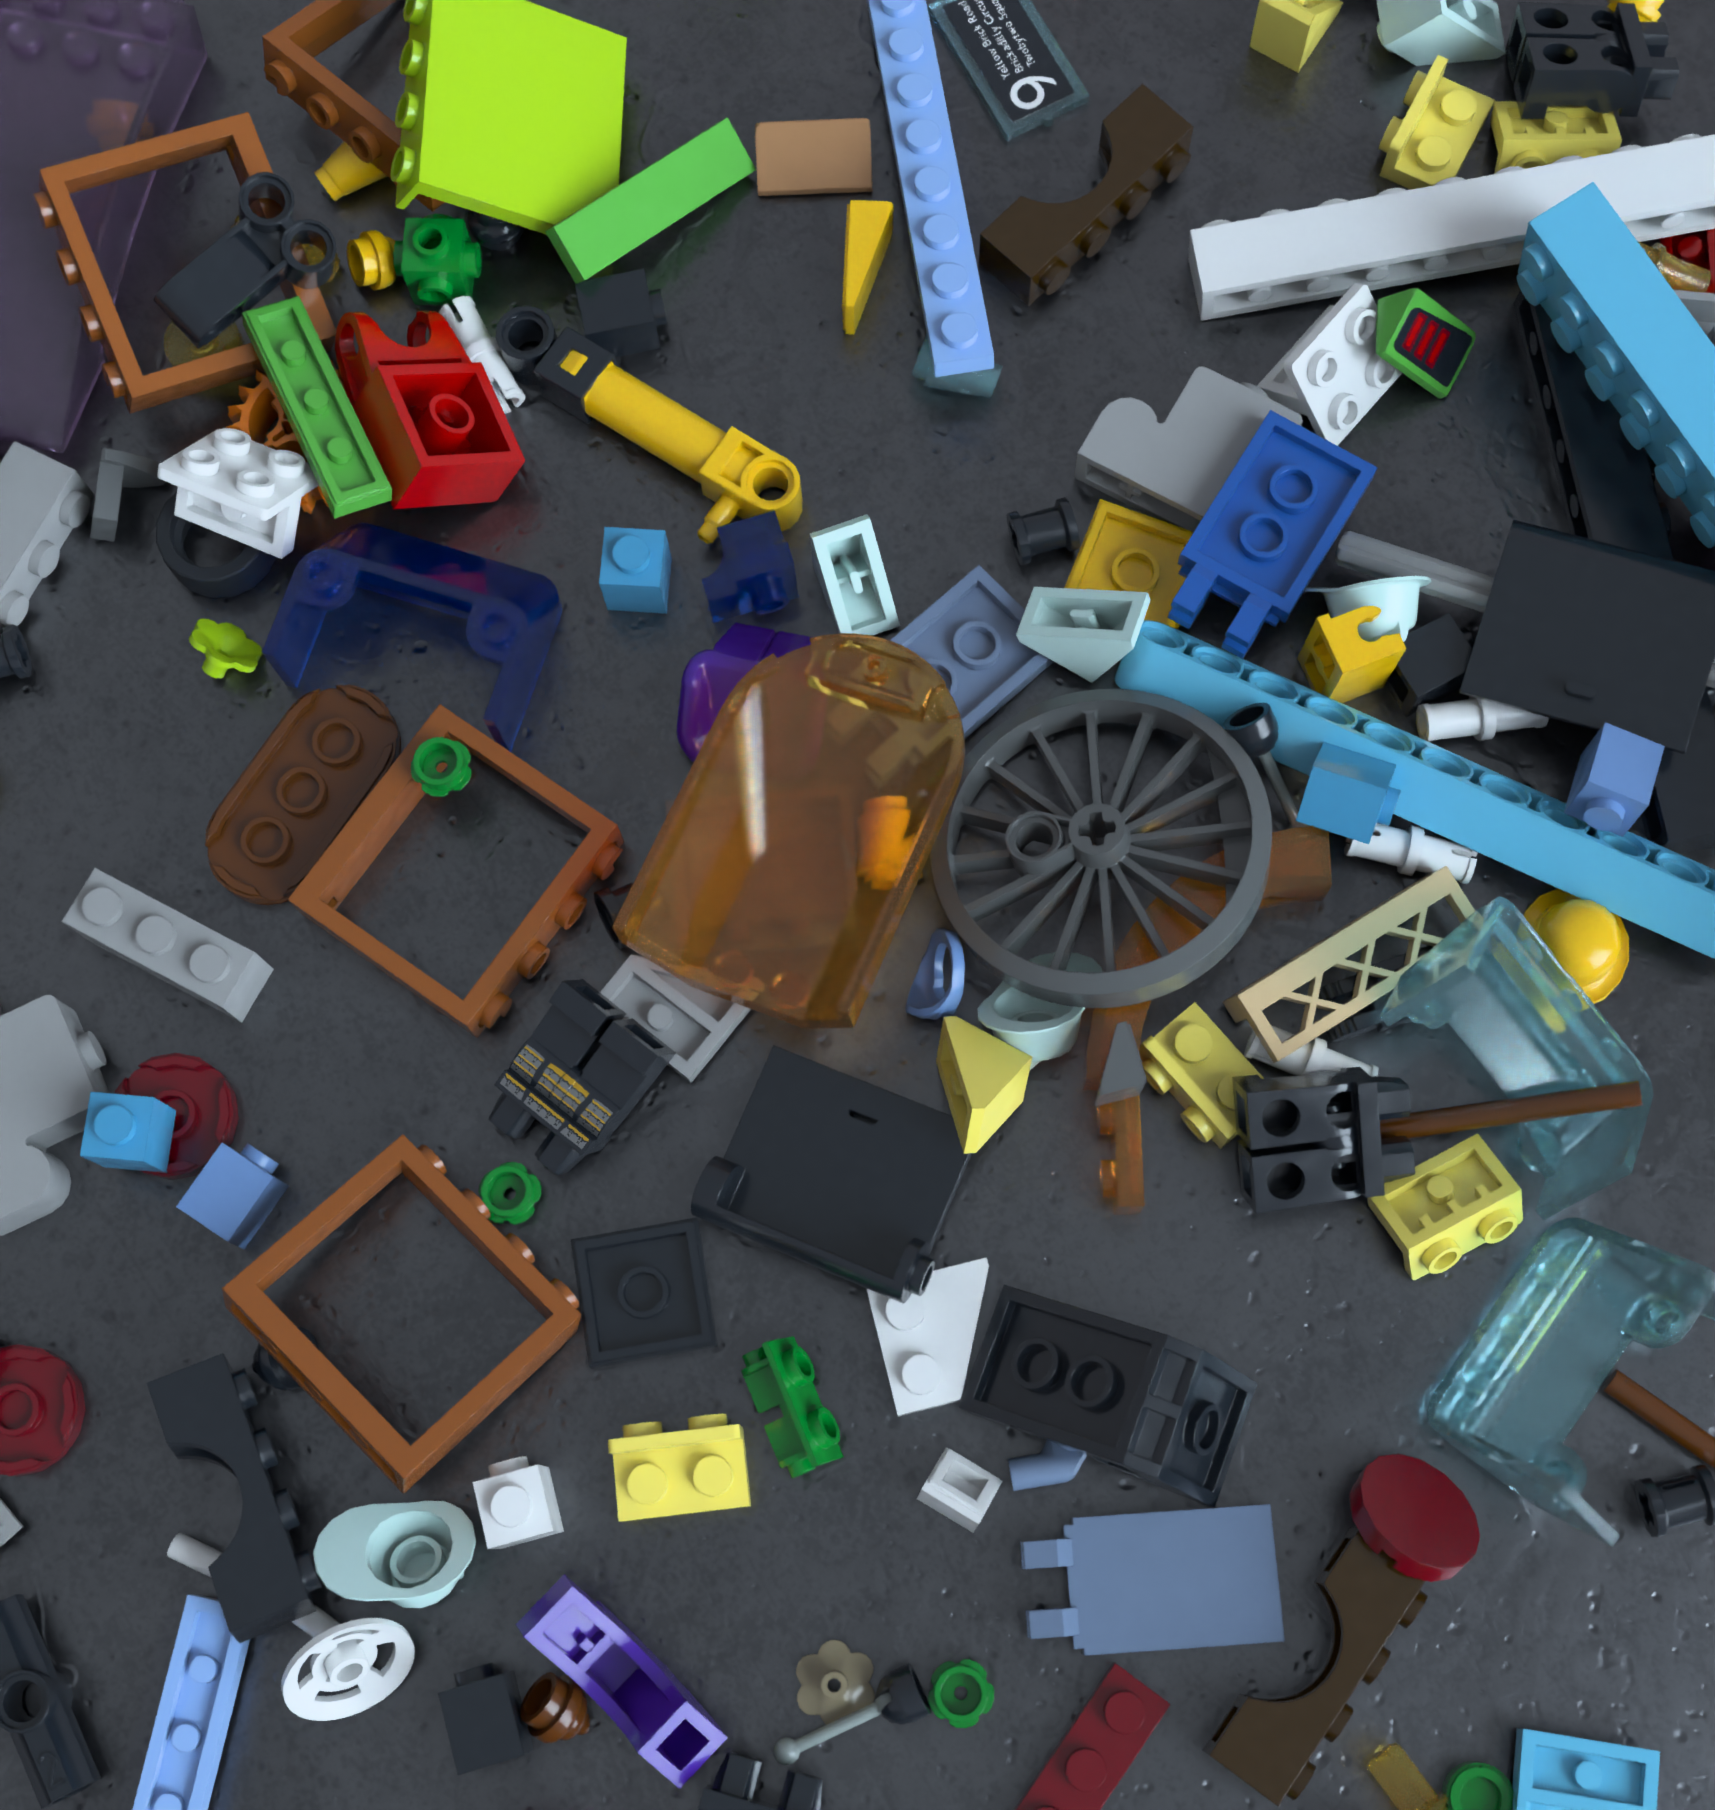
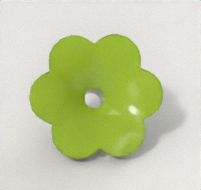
M199 619L189 636L190 644L206 656L202 664V670L207 675L217 679L223 678L227 669L230 668L245 673L253 672L263 653L259 644L246 638L245 632L231 623L218 624L210 619Z

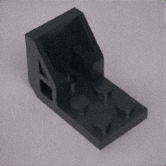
M1004 1285L959 1408L979 1417L1077 1450L1105 1465L1190 1500L1215 1508L1258 1383L1205 1350L1170 1335Z

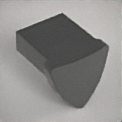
M101 448L90 538L115 542L122 488H145L164 485L165 481L157 477L159 462L133 453Z

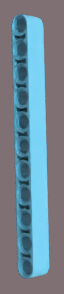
M1144 620L1134 649L1121 659L1114 676V681L1118 687L1154 693L1177 700L1202 712L1223 728L1225 720L1239 709L1255 703L1269 704L1279 727L1278 739L1274 748L1270 750L1273 759L1310 776L1323 742L1396 764L1389 786L1401 790L1393 813L1394 815L1582 900H1592L1606 907L1613 914L1715 959L1714 869L1629 831L1621 837L1609 831L1597 830L1586 822L1565 814L1566 803L1166 624Z

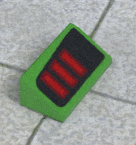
M1411 288L1378 299L1376 354L1438 399L1447 397L1476 339L1475 331L1418 288Z

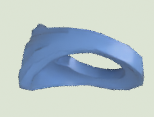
M937 928L931 935L928 948L922 957L918 972L908 994L905 1006L907 1013L921 1019L933 1020L957 1014L956 1009L961 1001L964 989L965 972L963 947L957 933L948 929ZM946 947H948L951 957V980L949 988L945 993L943 989V959Z

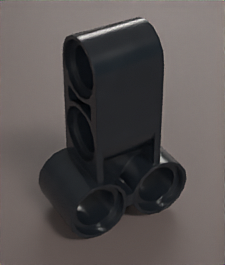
M261 172L248 177L241 185L239 193L238 215L240 222L166 282L154 298L155 303L197 348L203 347L238 320L242 316V312L250 310L286 279L297 287L313 289L325 284L332 276L337 249L333 234L321 222L312 219L298 220L296 222L293 220L295 205L293 190L288 182L279 175ZM259 198H270L279 203L283 211L274 218L265 219L253 213L250 205ZM300 244H311L321 250L324 259L316 265H304L298 262L291 252Z

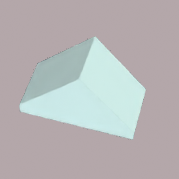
M868 514L810 533L813 568L843 645L899 627L900 623Z
M1034 587L1016 636L1020 643L1093 683L1134 649L1151 599L1148 592Z

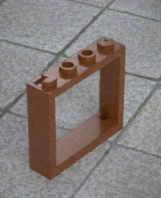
M315 0L262 36L265 77L277 87L278 94L292 99L309 113L312 120L319 127L332 131L351 147L359 159L366 163H372L391 179V166L394 155L400 147L401 129L397 128L394 121L320 64L314 57L397 0ZM421 194L415 197L432 212L445 203Z
M249 112L39 169V192L32 193L39 211V219L44 229L55 228L62 249L55 250L61 274L67 286L78 285L85 302L84 306L78 307L85 333L91 343L100 340L108 359L107 363L101 364L107 386H110L114 398L123 396L130 414L256 375V369L262 372L265 371L252 343H248L143 376L69 194L225 150L240 187L248 177L256 173H273ZM259 198L250 205L253 213L265 219L274 218L283 211L280 204L270 198ZM302 244L295 247L291 252L293 257L301 264L310 265ZM286 279L280 284L285 299L296 296L300 297L326 353L330 352L335 343L336 329L319 287L303 289L293 285Z
M439 704L291 894L288 901L307 919L478 1038L486 1027L489 1029L492 1027L499 1016L503 1018L506 1016L513 1002L509 996L522 978L531 979L542 968L550 953L547 945L560 927L565 930L569 929L578 920L587 904V899L584 895L599 877L605 880L615 870L613 864L623 852V849L620 847L623 845L624 839L616 823ZM435 737L459 741L470 753L588 833L463 1000L336 911L426 794L422 790V784L415 782L412 778L410 770L411 761L417 748L426 740ZM438 764L437 771L442 773L447 764Z
M402 1134L222 1288L226 1309L404 1494L577 1333L581 1313L577 1310L580 1306L579 1301L562 1281L553 1278L549 1282L532 1265L535 1262V1258L526 1244L513 1233H508L504 1237L488 1220L491 1214L484 1202L468 1188L460 1192L444 1176L447 1172L446 1167L435 1152L424 1144L416 1148ZM400 1173L546 1319L537 1330L411 1446L263 1292Z

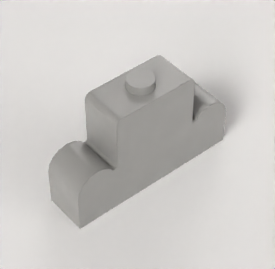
M1201 366L1194 370L1164 423L1157 422V416L1152 407L1142 400L1130 397L1119 398L1109 403L1099 415L1077 453L1074 478L1150 517L1194 532L1268 412L1272 410L1300 426L1303 421L1302 416L1298 412L1269 399L1267 393L1254 384L1247 382L1237 383L1207 367Z
M44 995L3 1014L2 1005L0 1004V1236H4L44 1217L62 1206L70 1192V1172L62 1160L47 1153L46 1150L48 1147L84 1131L90 1092L110 1093L100 1071V1067L106 1065V1057L100 1043L91 1031L84 1032L76 1011L52 995Z

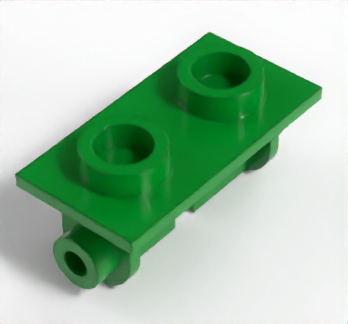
M794 1336L762 1343L761 1348L743 1355L742 1358L746 1368L741 1370V1373L758 1413L760 1414L780 1406L784 1416L764 1426L780 1469L787 1467L791 1479L816 1469V1466L843 1458L844 1456L838 1444L840 1440L838 1424L832 1413L823 1407L813 1384L815 1372L811 1359L806 1351L797 1345Z

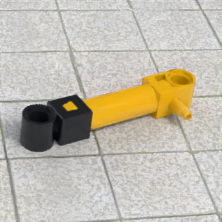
M518 306L509 310L500 318L496 326V340L504 362L517 382L524 385H538L544 398L587 424L594 418L701 484L703 495L715 502L697 532L698 537L707 544L713 543L718 535L726 530L736 515L755 528L767 533H780L790 529L799 520L803 511L800 475L796 466L789 459L774 452L733 426L730 427L728 432H725L619 368L614 354L570 327H565L557 337L550 317L542 309L533 306ZM526 342H541L535 349L530 351L518 350ZM769 487H778L786 492L781 498L767 501L758 496L764 489Z

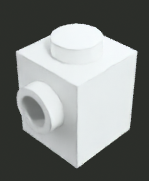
M522 1456L489 1465L490 1478L473 1482L488 1549H503L564 1532L549 1467L538 1464L529 1467L527 1456Z

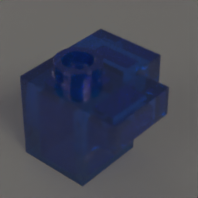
M775 510L717 527L723 555L722 561L713 574L702 579L704 594L713 623L755 611L757 614L772 613L784 608L789 603V600L799 597L794 561L788 543L785 542Z

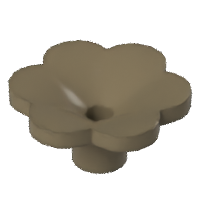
M840 1640L827 1641L821 1646L818 1654H809L802 1657L796 1668V1676L802 1685L797 1694L799 1708L808 1715H820L827 1725L872 1704L875 1693L869 1683L874 1672L871 1659L861 1652L851 1653L848 1646ZM838 1679L841 1683L840 1689L832 1691L828 1685L829 1680Z

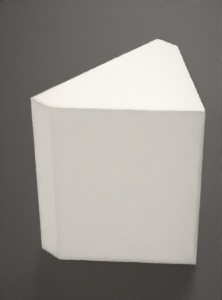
M946 1447L923 1485L917 1499L974 1533L998 1491L1002 1480Z

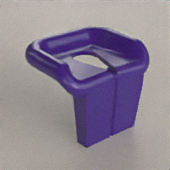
M735 622L715 644L713 650L706 649L694 655L687 663L682 675L676 728L678 743L689 760L708 771L773 784L794 783L807 776L816 766L819 759L827 706L826 683L823 677L816 670L812 669L817 638L783 631L776 633L773 629ZM747 683L761 685L765 689L769 726L765 731L758 734L743 731L735 721V711Z

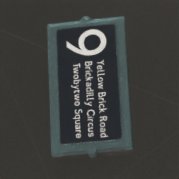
M937 0L928 5L930 16L1006 141L1042 124L1049 127L1053 124L1054 118L1089 102V93L1031 0Z

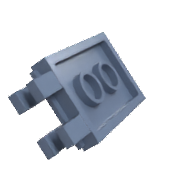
M978 565L847 677V687L849 690L844 693L847 699L825 717L824 724L827 727L823 730V735L841 751L857 738L870 722L888 742L866 761V766L869 769L865 772L864 777L882 793L902 777L911 764L918 771L922 770L925 766L931 770L1054 661L1019 642L1016 633L1025 609Z
M1270 1504L1070 1518L1071 1525H1063L1064 1539L1020 1542L1022 1569L1066 1566L1070 1607L1025 1610L1027 1638L1072 1636L1073 1649H1082V1655L1084 1656L1285 1641Z

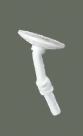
M179 1532L169 1546L167 1557L211 1578L208 1567L223 1552ZM315 1605L316 1612L292 1621L293 1624L313 1638L290 1660L281 1681L284 1701L287 1707L299 1717L315 1721H329L346 1718L365 1711L389 1696L403 1682L412 1667L415 1655L412 1639L402 1625L392 1620L363 1618L341 1624ZM393 1642L392 1654L383 1669L379 1671L372 1666L378 1654L376 1645ZM310 1654H313L310 1661L311 1672L297 1683L298 1673L302 1664ZM357 1684H358V1686H359V1687H357V1688H355V1689H353V1690H350V1691L345 1692V1693L337 1694V1695H330V1696H318V1695H317L318 1692H319V1690H320V1691H325V1692H334V1691H340V1690L348 1689V1688L353 1687V1686H355V1685H357Z

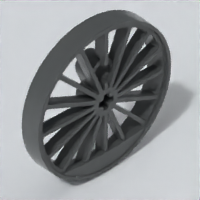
M1129 689L1086 690L1058 696L1017 713L988 733L967 754L949 780L935 814L930 847L931 868L939 900L951 924L972 954L1002 981L1030 996L1065 1006L1084 1008L1128 1006L1159 998L1191 983L1215 966L1240 940L1251 924L1266 889L1271 859L1272 819L1265 787L1252 760L1241 745L1210 717L1182 702L1154 693ZM1108 722L1139 724L1110 804H1103L1097 726L1100 723ZM1082 725L1087 726L1093 804L1087 806L1083 805L1045 737ZM1162 729L1188 740L1124 810L1152 730ZM1035 744L1074 810L1075 814L1073 817L1010 773L1002 765L1025 747ZM1200 753H1208L1214 778L1213 781L1144 815ZM989 779H994L1037 811H1030L1018 817H1012L970 807L985 782ZM1218 800L1220 824L1158 831ZM964 824L1006 834L1005 842L1007 849L956 855L958 836ZM1104 837V844L1096 846V839ZM1032 841L1051 845L1048 851L1039 856H1027L1022 853L1025 846ZM1223 843L1225 868L1157 851ZM1014 868L1021 876V878L967 905H964L960 900L956 878L960 874ZM1144 868L1226 887V906L1214 919ZM1125 875L1203 931L1185 945L1169 953ZM1110 879H1113L1159 959L1117 971ZM1058 881L1000 945L976 924L977 921ZM1099 881L1106 972L1082 973L1065 971L1096 884ZM1079 886L1050 968L1017 956L1016 954Z

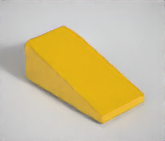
M850 200V204H847L842 296L843 330H846V334H855L893 233L894 205L892 202Z

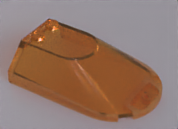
M838 633L810 638L811 645L793 650L779 658L774 653L753 667L733 688L722 705L613 924V930L621 943L689 986L804 1029L854 1028L956 795L965 759V737L960 713L953 697L946 688L945 681L926 660L908 648L887 639L855 633Z

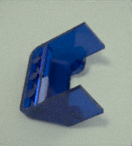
M357 523L346 527L309 552L298 562L262 650V653L285 685L294 688L298 687L327 611L339 608L349 601L356 587L467 619L466 635L473 651L486 661L503 665L483 720L494 741L511 752L562 614V602L559 593L549 578L532 571L368 523Z

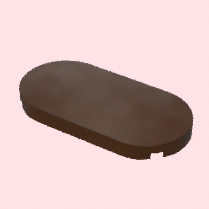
M335 685L336 688H328L323 691L316 689L304 694L287 710L216 808L206 829L205 846L208 848L207 856L215 878L234 896L260 905H274L287 902L291 894L401 753V737L397 723L386 705L373 693L354 685Z

